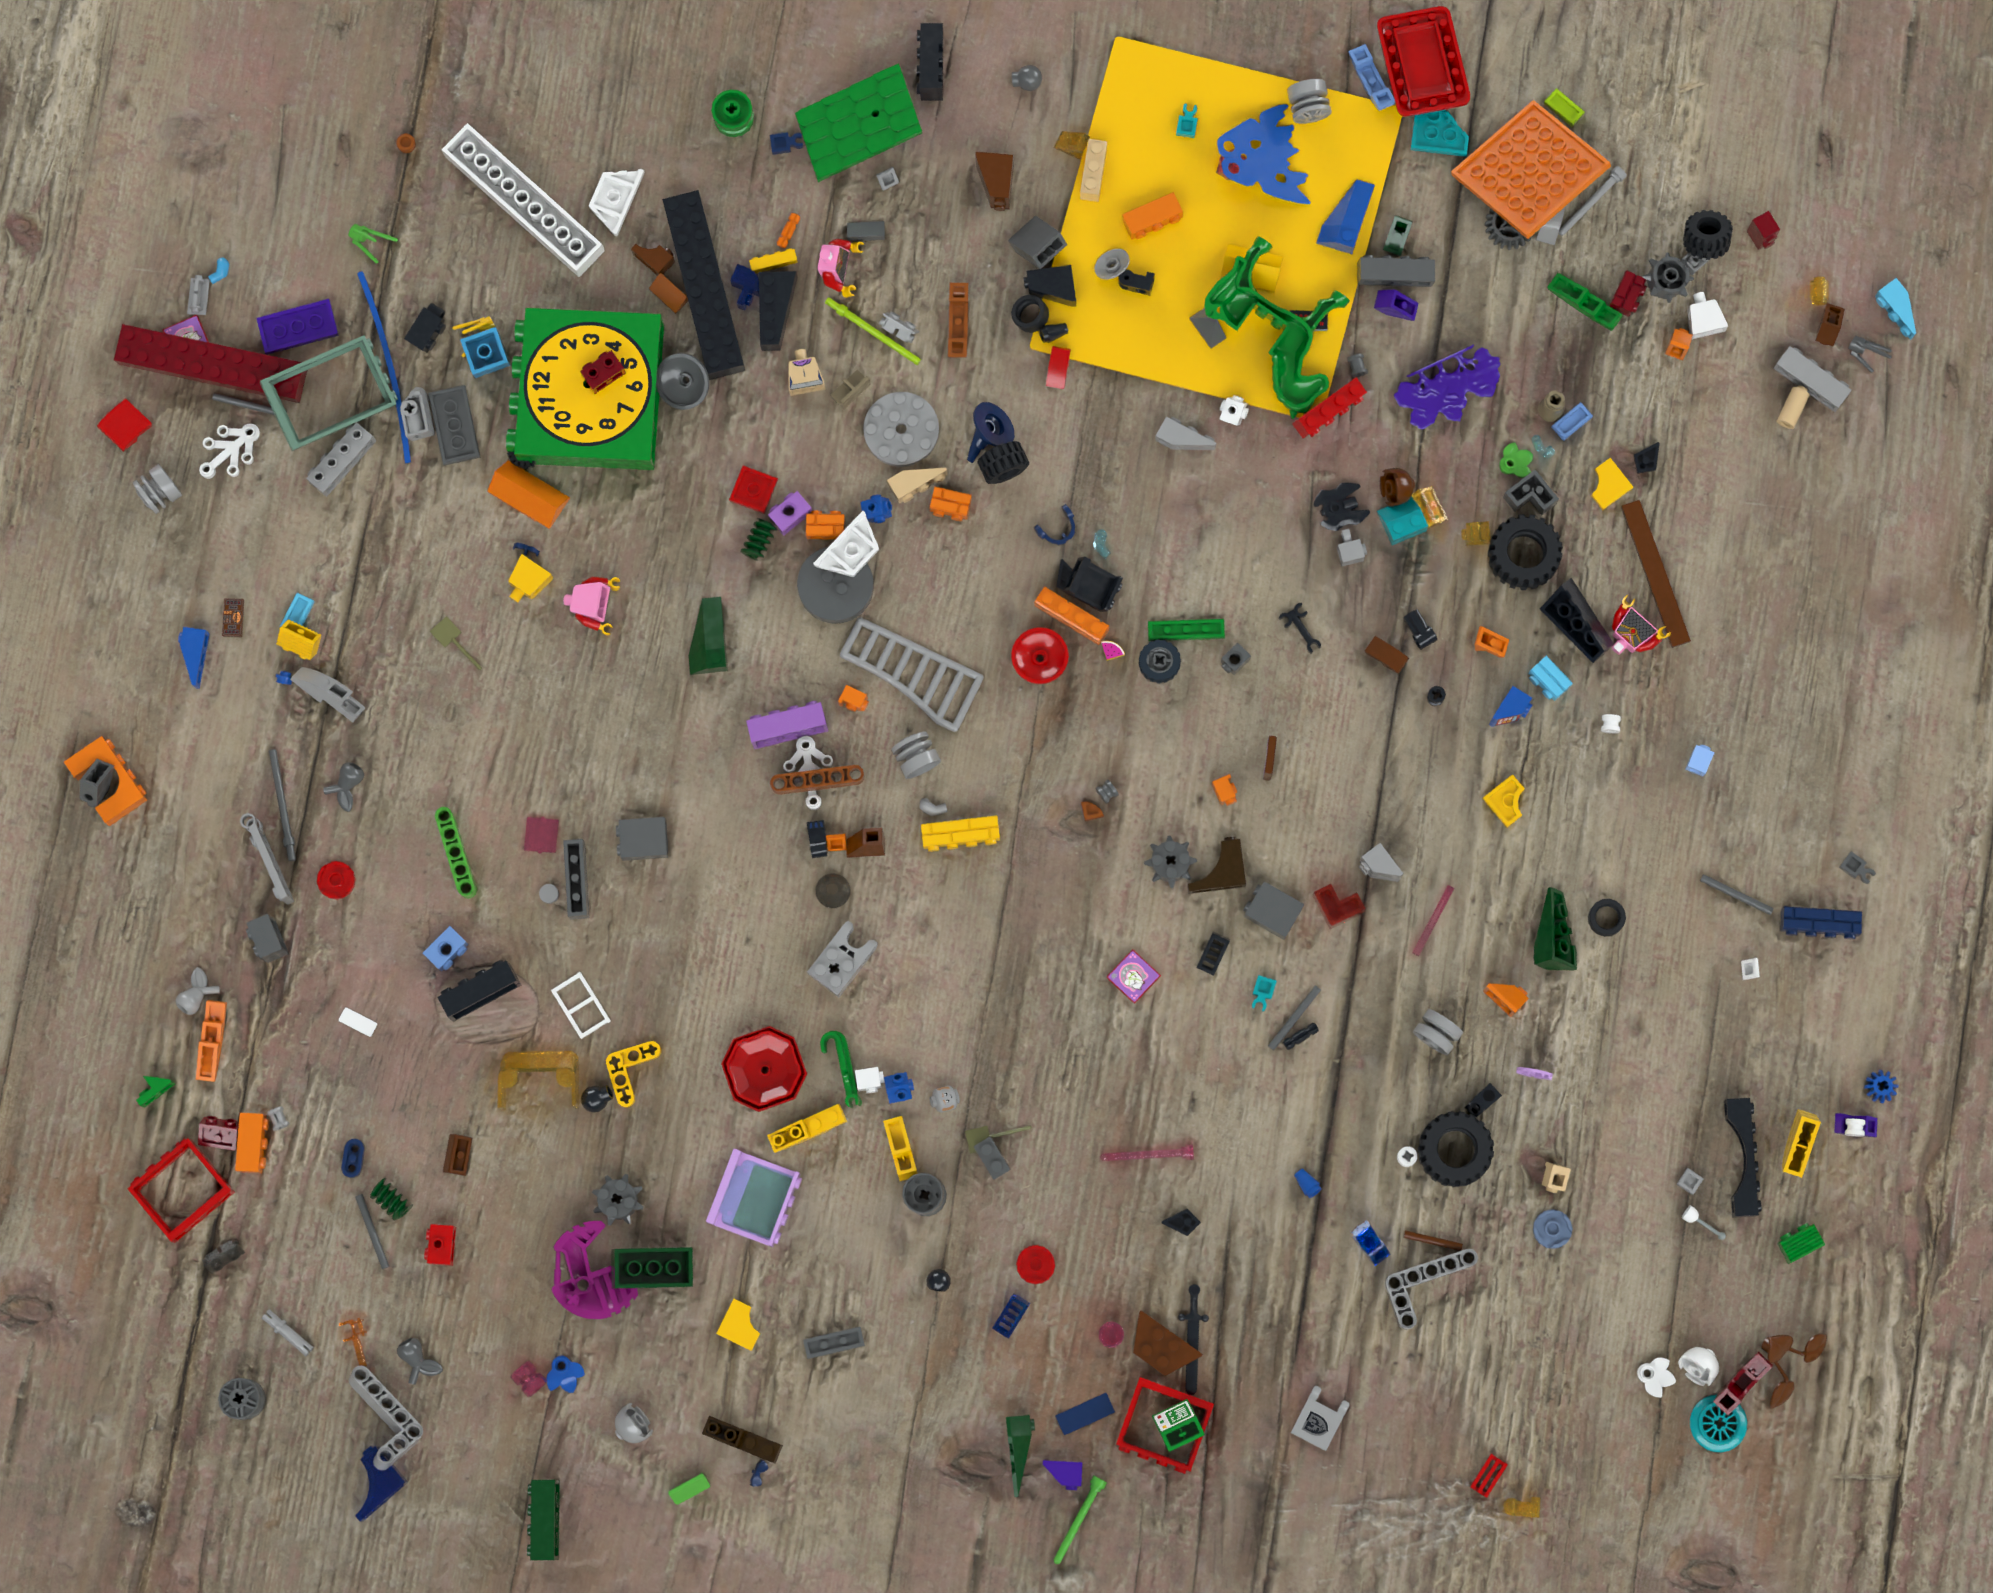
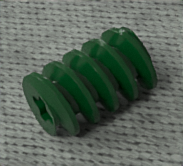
M757 518L758 521L753 523L755 528L750 530L752 535L747 536L749 542H744L745 548L740 550L743 555L758 561V557L764 558L761 551L768 550L764 544H771L767 538H774L770 531H777L775 526L760 518Z
M383 1178L373 1188L370 1198H377L375 1203L378 1205L382 1203L381 1209L385 1210L388 1208L386 1213L388 1215L393 1214L392 1219L395 1221L406 1215L413 1207V1204L406 1206L408 1199L401 1201L403 1194L401 1193L396 1196L397 1188L390 1190L392 1184L384 1185L386 1178Z

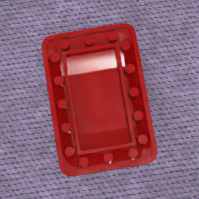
M1437 6L1384 16L1378 20L1377 30L1385 66L1395 99V106L1401 116L1408 117L1456 108L1469 103L1470 91L1451 13L1448 8Z

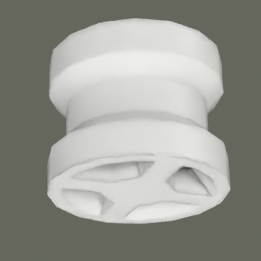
M1612 714L1602 715L1603 726H1601V731L1605 733H1620L1619 722L1621 721V716Z
M1845 1120L1847 1124L1845 1135L1865 1136L1863 1131L1865 1120Z
M1403 1147L1397 1154L1398 1163L1404 1167L1412 1166L1417 1160L1416 1150L1412 1147Z

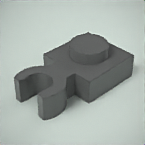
M1852 851L1839 866L1841 870L1854 879L1859 875L1861 881L1865 884L1870 882L1866 878L1867 873L1872 876L1876 874L1874 870L1864 868L1867 862Z

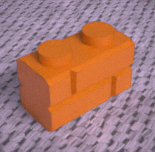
M935 486L930 503V512H933V515L937 517L951 516V519L955 521L967 520L972 495Z
M814 510L811 511V514L806 513L807 539L836 540L845 530V514H841L840 511H830V514H822V511Z

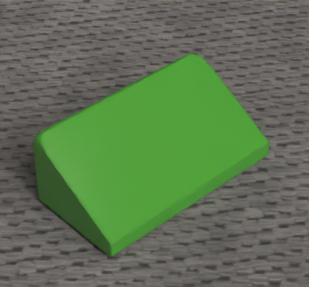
M701 1473L668 1491V1494L674 1503L679 1505L710 1488V1483L706 1475Z

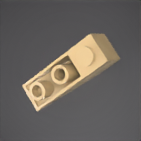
M946 468L903 470L889 478L887 485L899 503H906L913 499V495L916 493L927 491L931 484L935 482L940 483L945 480L948 473Z

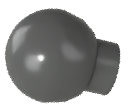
M1027 65L1018 72H1012L1013 87H1021L1023 90L1033 91L1041 85V71L1033 65Z

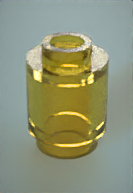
M1814 277V280L1810 281V300L1812 305H1826L1827 300H1829V281L1825 280V277Z

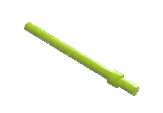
M830 297L827 298L825 304L836 310L838 315L841 317L845 316L914 364L918 365L921 359L849 311L847 306L844 304L840 305Z

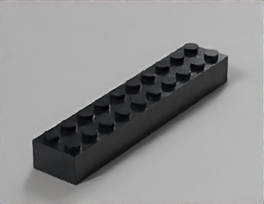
M699 190L662 199L709 380L744 372L746 370Z

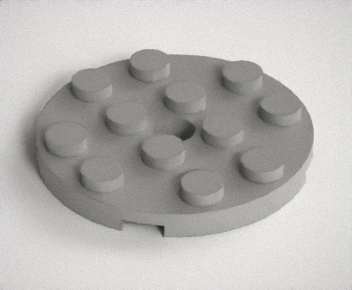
M894 392L881 397L870 407L864 420V437L868 448L877 459L891 466L906 467L914 465V463L925 459L933 451L938 441L939 423L934 409L925 399L913 393ZM903 424L907 430L905 433L899 434L896 428Z

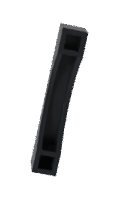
M1750 1098L1724 1100L1725 1121L1737 1135L1744 1158L1741 1181L1731 1197L1732 1218L1756 1217L1761 1212L1762 1206L1761 1200H1758L1757 1192H1760V1182L1756 1181V1173L1759 1171V1166L1754 1156V1153H1757L1756 1141L1753 1142L1756 1126L1755 1122H1752L1751 1114H1754V1103L1750 1102Z

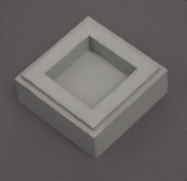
M1686 1168L1676 1185L1694 1195L1704 1178Z

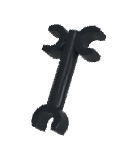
M1298 603L1290 612L1280 614L1279 620L1283 618L1289 620L1284 625V628L1290 627L1293 621L1307 642V651L1312 654L1313 650L1310 646L1316 644L1320 649L1321 643L1317 639L1312 638L1300 618L1306 617L1308 612L1299 613L1298 608L1302 607V603Z

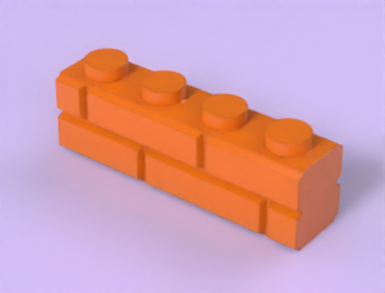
M1045 586L1034 602L1036 608L1097 645L1101 644L1109 631V625L1103 621L1100 622L1098 618L1075 604L1068 603V600Z

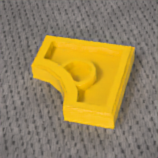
M1611 458L1595 468L1598 476V486L1591 496L1603 511L1632 490L1633 486Z
M1512 774L1482 799L1504 826L1508 828L1522 817L1518 807V800L1525 788Z
M733 1299L716 1334L752 1351L761 1333L755 1330L751 1324L750 1312L752 1307Z

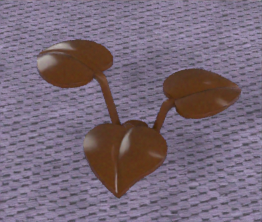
M1819 1333L1810 1338L1805 1346V1351L1791 1348L1793 1338L1790 1335L1770 1336L1763 1341L1761 1348L1768 1353V1361L1776 1365L1784 1378V1381L1778 1383L1773 1391L1769 1405L1770 1409L1785 1403L1794 1390V1382L1789 1381L1778 1361L1787 1351L1804 1356L1806 1363L1816 1360L1825 1348L1826 1334Z

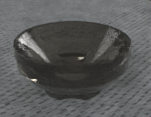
M827 874L816 885V897L827 908L841 907L850 897V885L839 874ZM829 884L838 886L836 894L831 895L827 893V886Z

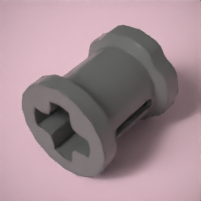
M1355 354L1347 358L1351 364L1352 377H1360L1368 373L1364 366L1363 354Z

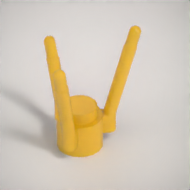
M488 316L453 326L452 329L456 330L472 326L462 331L463 334H466L476 329L483 332L494 328L495 325L491 317Z

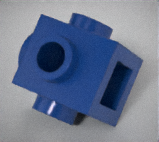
M881 495L870 496V499L860 502L861 510L865 512L868 522L883 523L885 519L892 517V505L888 498L881 497Z
M907 1072L884 1077L889 1103L912 1099L911 1091L914 1090L912 1079H908Z

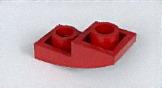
M1052 346L1046 386L1059 389L1065 388L1071 349Z

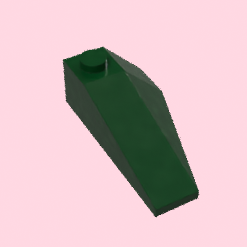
M721 596L702 598L688 655L690 675L728 671Z
M1553 887L1548 888L1534 944V965L1546 970L1574 971L1577 970V952L1575 945L1571 944L1570 934H1572V929L1568 928L1566 921L1568 911L1564 893Z

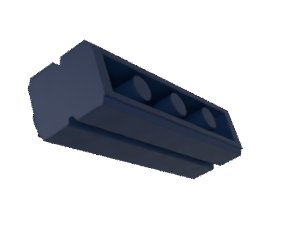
M1784 906L1781 908L1780 931L1786 932V935L1789 936L1805 933L1807 937H1817V934H1825V938H1836V935H1842L1844 939L1853 940L1862 933V911Z

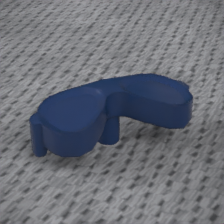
M514 543L513 550L515 548L523 549V555L525 556L530 551L538 557L540 552L536 548L522 543Z
M760 1459L755 1470H752L753 1475L750 1479V1486L758 1487L762 1485L760 1473L767 1471L769 1468L764 1460Z

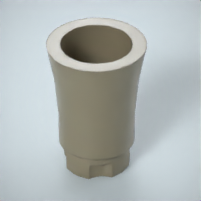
M1556 390L1551 391L1539 403L1538 413L1543 420L1556 422L1562 418L1565 405L1564 395Z

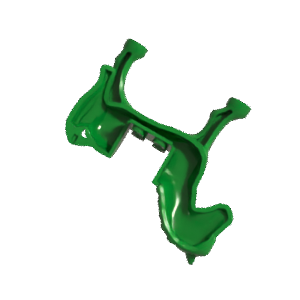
M1257 236L1252 247L1247 250L1245 258L1237 256L1233 269L1217 281L1205 298V313L1207 317L1223 320L1230 327L1238 331L1249 313L1254 309L1257 316L1262 319L1265 317L1271 321L1270 324L1278 330L1280 328L1283 329V332L1268 353L1272 356L1273 362L1272 381L1274 392L1277 395L1278 401L1282 402L1289 409L1291 419H1294L1297 413L1308 412L1315 399L1327 391L1329 387V380L1326 375L1320 373L1311 376L1301 375L1303 359L1311 346L1313 332L1331 310L1345 308L1350 300L1342 293L1334 290L1330 298L1318 301L1317 306L1310 315L1299 317L1265 299L1257 292L1252 283V271L1259 257L1270 252L1272 245L1265 239ZM1219 306H1220V313L1217 312V308H1218Z

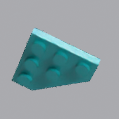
M1440 110L1414 116L1411 150L1467 156L1469 136L1458 126L1456 120L1448 111Z

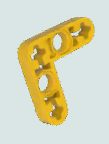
M649 1041L608 1055L606 1065L616 1099L622 1107H631L635 1102V1095L627 1068L658 1058L661 1054V1047L658 1043ZM651 1045L657 1048L655 1055L646 1053L644 1054L646 1058L643 1059L640 1048H643V1051L649 1050ZM631 1051L639 1053V1058L636 1061L629 1060L628 1055ZM613 1057H616V1059H620V1062H618V1068H623L624 1071H617L616 1073L612 1074V1071H616L615 1066L613 1064L610 1065V1062L613 1061ZM618 1075L625 1076L626 1082L624 1085L619 1086L615 1083ZM629 1087V1090H625L626 1094L631 1096L628 1104L621 1101L624 1096L622 1091L618 1093V1089Z

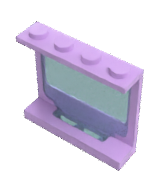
M733 1149L706 1222L773 1247L774 1243L778 1244L781 1233H779L781 1225L785 1226L788 1219L786 1211L794 1203L795 1196H792L794 1190L800 1187L802 1181L800 1173Z

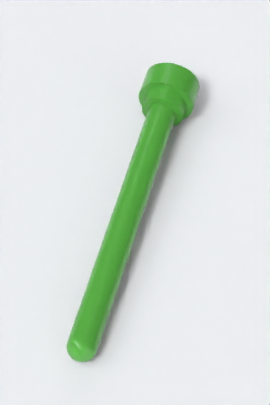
M1093 1475L1090 1481L1091 1489L1054 1557L1055 1564L1061 1563L1097 1493L1101 1492L1102 1489L1104 1490L1107 1484L1104 1480Z

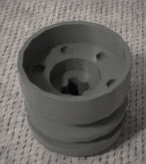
M918 1173L906 1181L903 1186L902 1196L904 1203L911 1211L920 1216L928 1217L942 1210L946 1203L947 1193L945 1186L939 1179L928 1173ZM924 1191L930 1193L928 1200L921 1198Z
M235 1378L224 1384L220 1390L218 1400L222 1412L229 1418L248 1420L261 1413L265 1406L266 1397L262 1386L256 1381ZM239 1395L244 1396V1399H242L241 1402H237L236 1400L239 1398Z

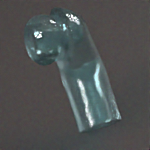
M1539 435L1531 438L1535 450L1544 458H1550V456L1555 454L1552 446L1544 447Z
M1101 529L1094 535L1093 547L1105 559L1111 552L1105 547L1107 532Z

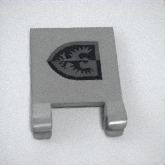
M1314 1386L1291 1433L1326 1451L1349 1407V1402L1343 1400L1336 1412L1316 1401L1321 1388Z

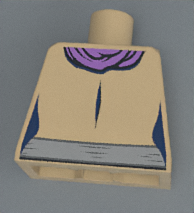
M806 349L796 350V360L789 361L790 396L825 390V384L815 357L807 358Z

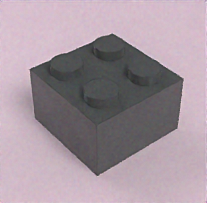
M269 914L246 923L248 926L246 933L255 944L253 950L256 957L269 963L289 954L276 920Z

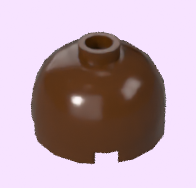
M1401 468L1383 470L1382 472L1385 473L1384 476H1380V491L1382 497L1386 496L1388 500L1385 503L1389 506L1406 503L1411 498L1415 488L1413 478H1411L1407 471Z

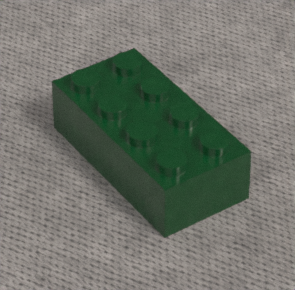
M693 1247L611 1249L612 1289L693 1287Z
M531 1480V1484H528V1496H531V1504H528L527 1513L528 1516H531V1524L527 1525V1536H530V1544L527 1545V1556H530V1561L559 1560L560 1480Z

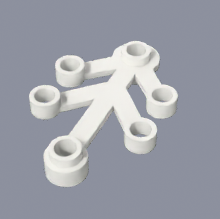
M246 424L242 429L227 428L225 425L218 427L217 433L222 438L228 435L240 436L235 441H216L210 437L205 438L203 446L207 450H212L213 448L225 450L210 463H203L199 468L200 474L206 479L214 477L216 474L215 468L231 455L227 473L231 477L238 476L239 449L244 443L245 453L242 454L241 459L247 465L252 464L254 461L252 456L253 442L260 435L258 427L254 424ZM226 429L225 434H220V431ZM248 430H253L251 435H247ZM212 441L211 446H206V443ZM246 456H251L249 461H245ZM205 467H210L208 472H204ZM232 468H236L235 473H230Z
M803 736L796 743V753L790 760L784 763L783 767L787 773H792L795 770V765L803 756L804 764L798 772L817 770L821 768L812 762L811 755L819 759L824 767H831L833 759L831 756L824 755L816 749L815 742L811 737ZM808 742L809 747L803 748L802 744ZM829 758L831 762L825 764L824 759ZM789 763L793 765L791 770L786 769V765ZM832 775L833 781L836 782L835 776ZM801 778L794 780L795 786H798L802 780ZM816 790L808 791L809 796L806 798L807 807L811 810L819 809L822 803L821 798L816 795ZM815 798L817 802L816 804H811L810 800Z

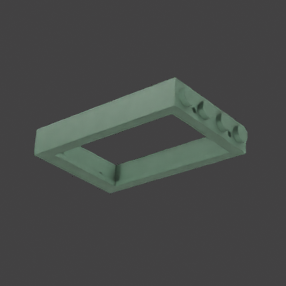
M365 335L260 381V385L292 452L347 428L356 422L358 423L396 406V401L398 400L394 390L390 391L388 376L386 373L382 374L380 366H382L381 361L377 355L374 356L371 350L374 348L369 338L366 339ZM360 347L385 402L299 440L274 384Z

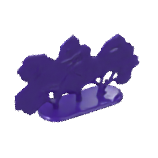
M1473 344L1407 375V377L1419 374L1418 383L1401 382L1398 392L1394 394V397L1400 407L1413 409L1410 415V423L1419 429H1425L1433 424L1438 412L1443 413L1447 420L1460 421L1462 417L1461 410L1467 404L1465 394L1468 391L1479 397H1492L1494 395L1496 384L1500 377L1498 371L1500 358L1491 356L1488 349L1479 348L1474 353L1473 359L1462 357L1463 352L1474 347ZM1452 357L1456 358L1459 362L1457 370L1452 373L1445 372L1442 362ZM1464 363H1466V365L1469 363L1472 364L1475 367V369H1467L1464 366ZM1437 365L1439 373L1436 374L1434 379L1430 380L1424 375L1423 371ZM1422 383H1424V389L1421 388Z

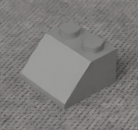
M1381 843L1361 856L1359 861L1361 864L1359 866L1360 870L1364 875L1368 874L1370 878L1398 882L1404 874Z

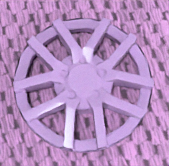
M1517 1067L1516 1069L1517 1074L1546 1080H1552L1553 1077L1552 1073L1524 1067Z

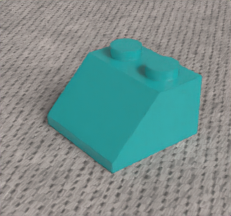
M1412 496L1406 503L1397 506H1387L1377 511L1391 545L1424 533L1428 529V524L1422 510Z

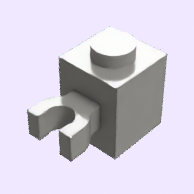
M1349 529L1342 530L1343 543L1337 546L1341 566L1363 562L1365 555H1367L1365 544H1361L1360 539L1352 541Z

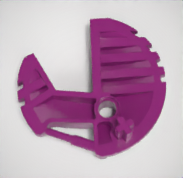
M602 1221L582 1223L584 1227L575 1225L572 1227L573 1232L570 1233L567 1230L553 1246L556 1251L554 1286H552L551 1291L556 1300L566 1310L579 1317L604 1319L612 1317L611 1313L613 1312L617 1315L622 1312V1307L626 1309L631 1305L630 1300L632 1298L633 1300L636 1299L638 1288L612 1289L611 1265L591 1272L586 1248L606 1225ZM561 1252L564 1255L569 1280L561 1282ZM581 1279L587 1282V1288L584 1291H581L577 1286Z

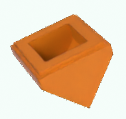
M846 834L826 835L828 851L847 850Z

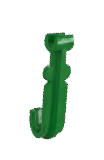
M829 1031L821 1038V1052L827 1053V1042L830 1038L834 1039L846 1093L845 1104L853 1108L852 1100L855 1099V1104L861 1106L862 1099L858 1095L847 1039L841 1032Z

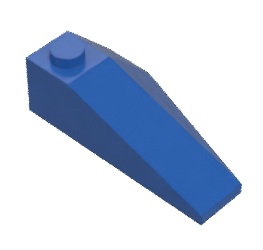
M1361 180L1354 182L1322 225L1316 244L1353 254L1375 186L1374 184Z

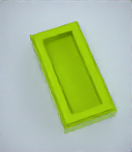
M1557 88L1544 101V104L1571 127L1585 113Z

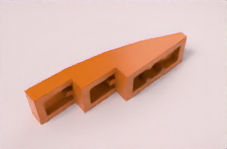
M206 1001L205 1020L202 1023L201 1041H199L196 1080L216 1081L227 1002Z

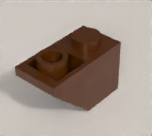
M864 828L847 839V858L885 856L883 828Z

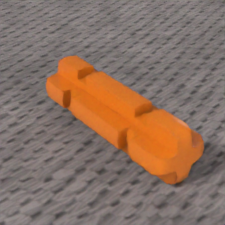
M795 213L790 214L789 221L786 222L781 232V237L777 240V245L781 248L787 247L788 240L791 239L796 229V224L800 221V216Z

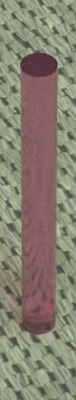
M1447 885L1412 952L1414 955L1419 956L1454 891L1453 887Z

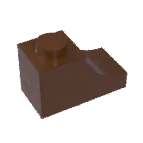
M635 244L631 248L632 254L657 276L660 273L664 275L675 263L674 253L667 247L663 248L659 245L657 248L647 249Z
M1829 303L1826 304L1815 341L1823 345L1834 346L1841 329L1844 308Z

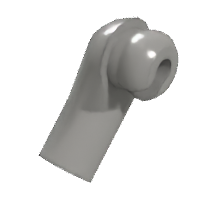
M927 798L920 800V809L929 816L948 812L945 803L935 806Z

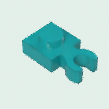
M1187 104L1183 105V114L1185 116L1179 115L1177 136L1195 138L1198 118H1193V116L1197 113V105H1194L1193 111H1187Z
M1258 975L1253 995L1258 997L1253 1001L1252 1009L1255 1008L1256 1003H1261L1263 1005L1262 1012L1266 1010L1267 1004L1265 999H1272L1276 980Z

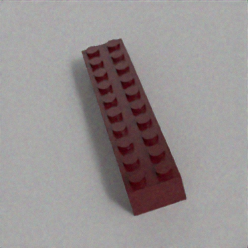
M122 324L114 361L119 365L263 396L266 395L260 385L261 380L302 363ZM308 370L274 384L279 398L300 403Z

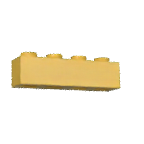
M792 248L786 249L783 252L777 251L771 255L765 254L760 258L754 257L749 260L752 274L798 263L795 249Z

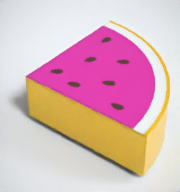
M1112 641L1101 642L1106 661L1125 656L1123 649L1118 644Z

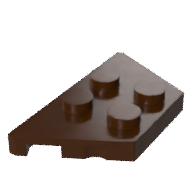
M1143 1311L1139 1312L1133 1350L1136 1356L1164 1376L1202 1357L1203 1354Z

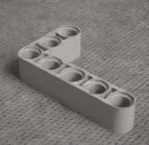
M1465 1249L1388 1276L1385 1280V1288L1399 1327L1409 1330L1417 1322L1406 1290L1407 1288L1472 1267L1478 1260L1477 1253L1472 1249ZM1465 1253H1470L1473 1256L1472 1263L1464 1262L1463 1255ZM1447 1259L1454 1261L1455 1267L1453 1270L1445 1267L1444 1263ZM1432 1265L1436 1268L1434 1276H1429L1426 1273L1427 1266ZM1409 1272L1417 1274L1418 1279L1416 1282L1408 1280L1407 1275ZM1391 1278L1398 1279V1288L1390 1287L1389 1280ZM1401 1296L1406 1300L1404 1307L1396 1305L1395 1300L1397 1297ZM1404 1315L1412 1318L1410 1326H1405L1402 1323Z
M362 1365L357 1366L349 1377V1384L396 1434L378 1450L373 1460L377 1469L386 1470L418 1443L423 1434V1428L368 1368ZM355 1375H361L363 1380H358ZM368 1389H374L377 1394H371ZM382 1403H387L390 1408H384ZM395 1417H400L403 1422H397ZM413 1431L417 1436L412 1437L408 1432ZM394 1444H400L403 1449H397ZM380 1456L387 1457L388 1461L381 1460Z

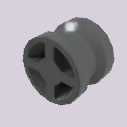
M1106 780L1103 786L1095 788L1106 804L1110 802L1112 797L1119 795L1109 780Z

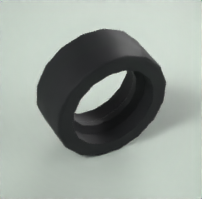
M1025 295L1015 302L1012 307L1011 316L1014 323L1021 330L1033 333L1039 331V328H1042L1047 323L1049 309L1036 295ZM1029 305H1038L1040 311L1037 318L1030 323L1022 322L1021 314L1023 310Z
M1602 899L1596 902L1588 914V924L1597 935L1604 937L1617 934L1626 921V913L1623 906L1612 899ZM1602 907H1611L1618 914V922L1611 929L1601 928L1596 922V913Z

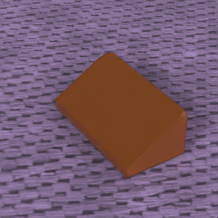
M662 273L657 276L649 287V290L675 314L688 302V297Z

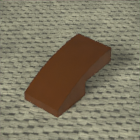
M1374 636L1365 649L1367 655L1380 661L1383 666L1399 674L1409 660L1405 654Z

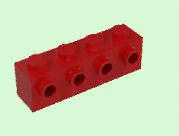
M1356 377L1297 419L1292 425L1303 439L1308 435L1313 437L1320 432V426L1324 424L1327 427L1335 421L1334 416L1337 414L1342 416L1349 411V405L1353 403L1356 406L1363 401L1364 398L1362 396L1367 391Z

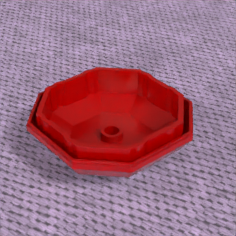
M771 1026L734 1038L721 1063L734 1101L757 1112L796 1099L807 1076L795 1038ZM768 1067V1073L763 1074L762 1068Z

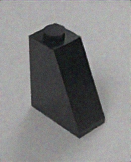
M1071 265L1026 271L1027 277H1023L1025 289L1028 288L1030 295H1036L1040 298L1076 307Z

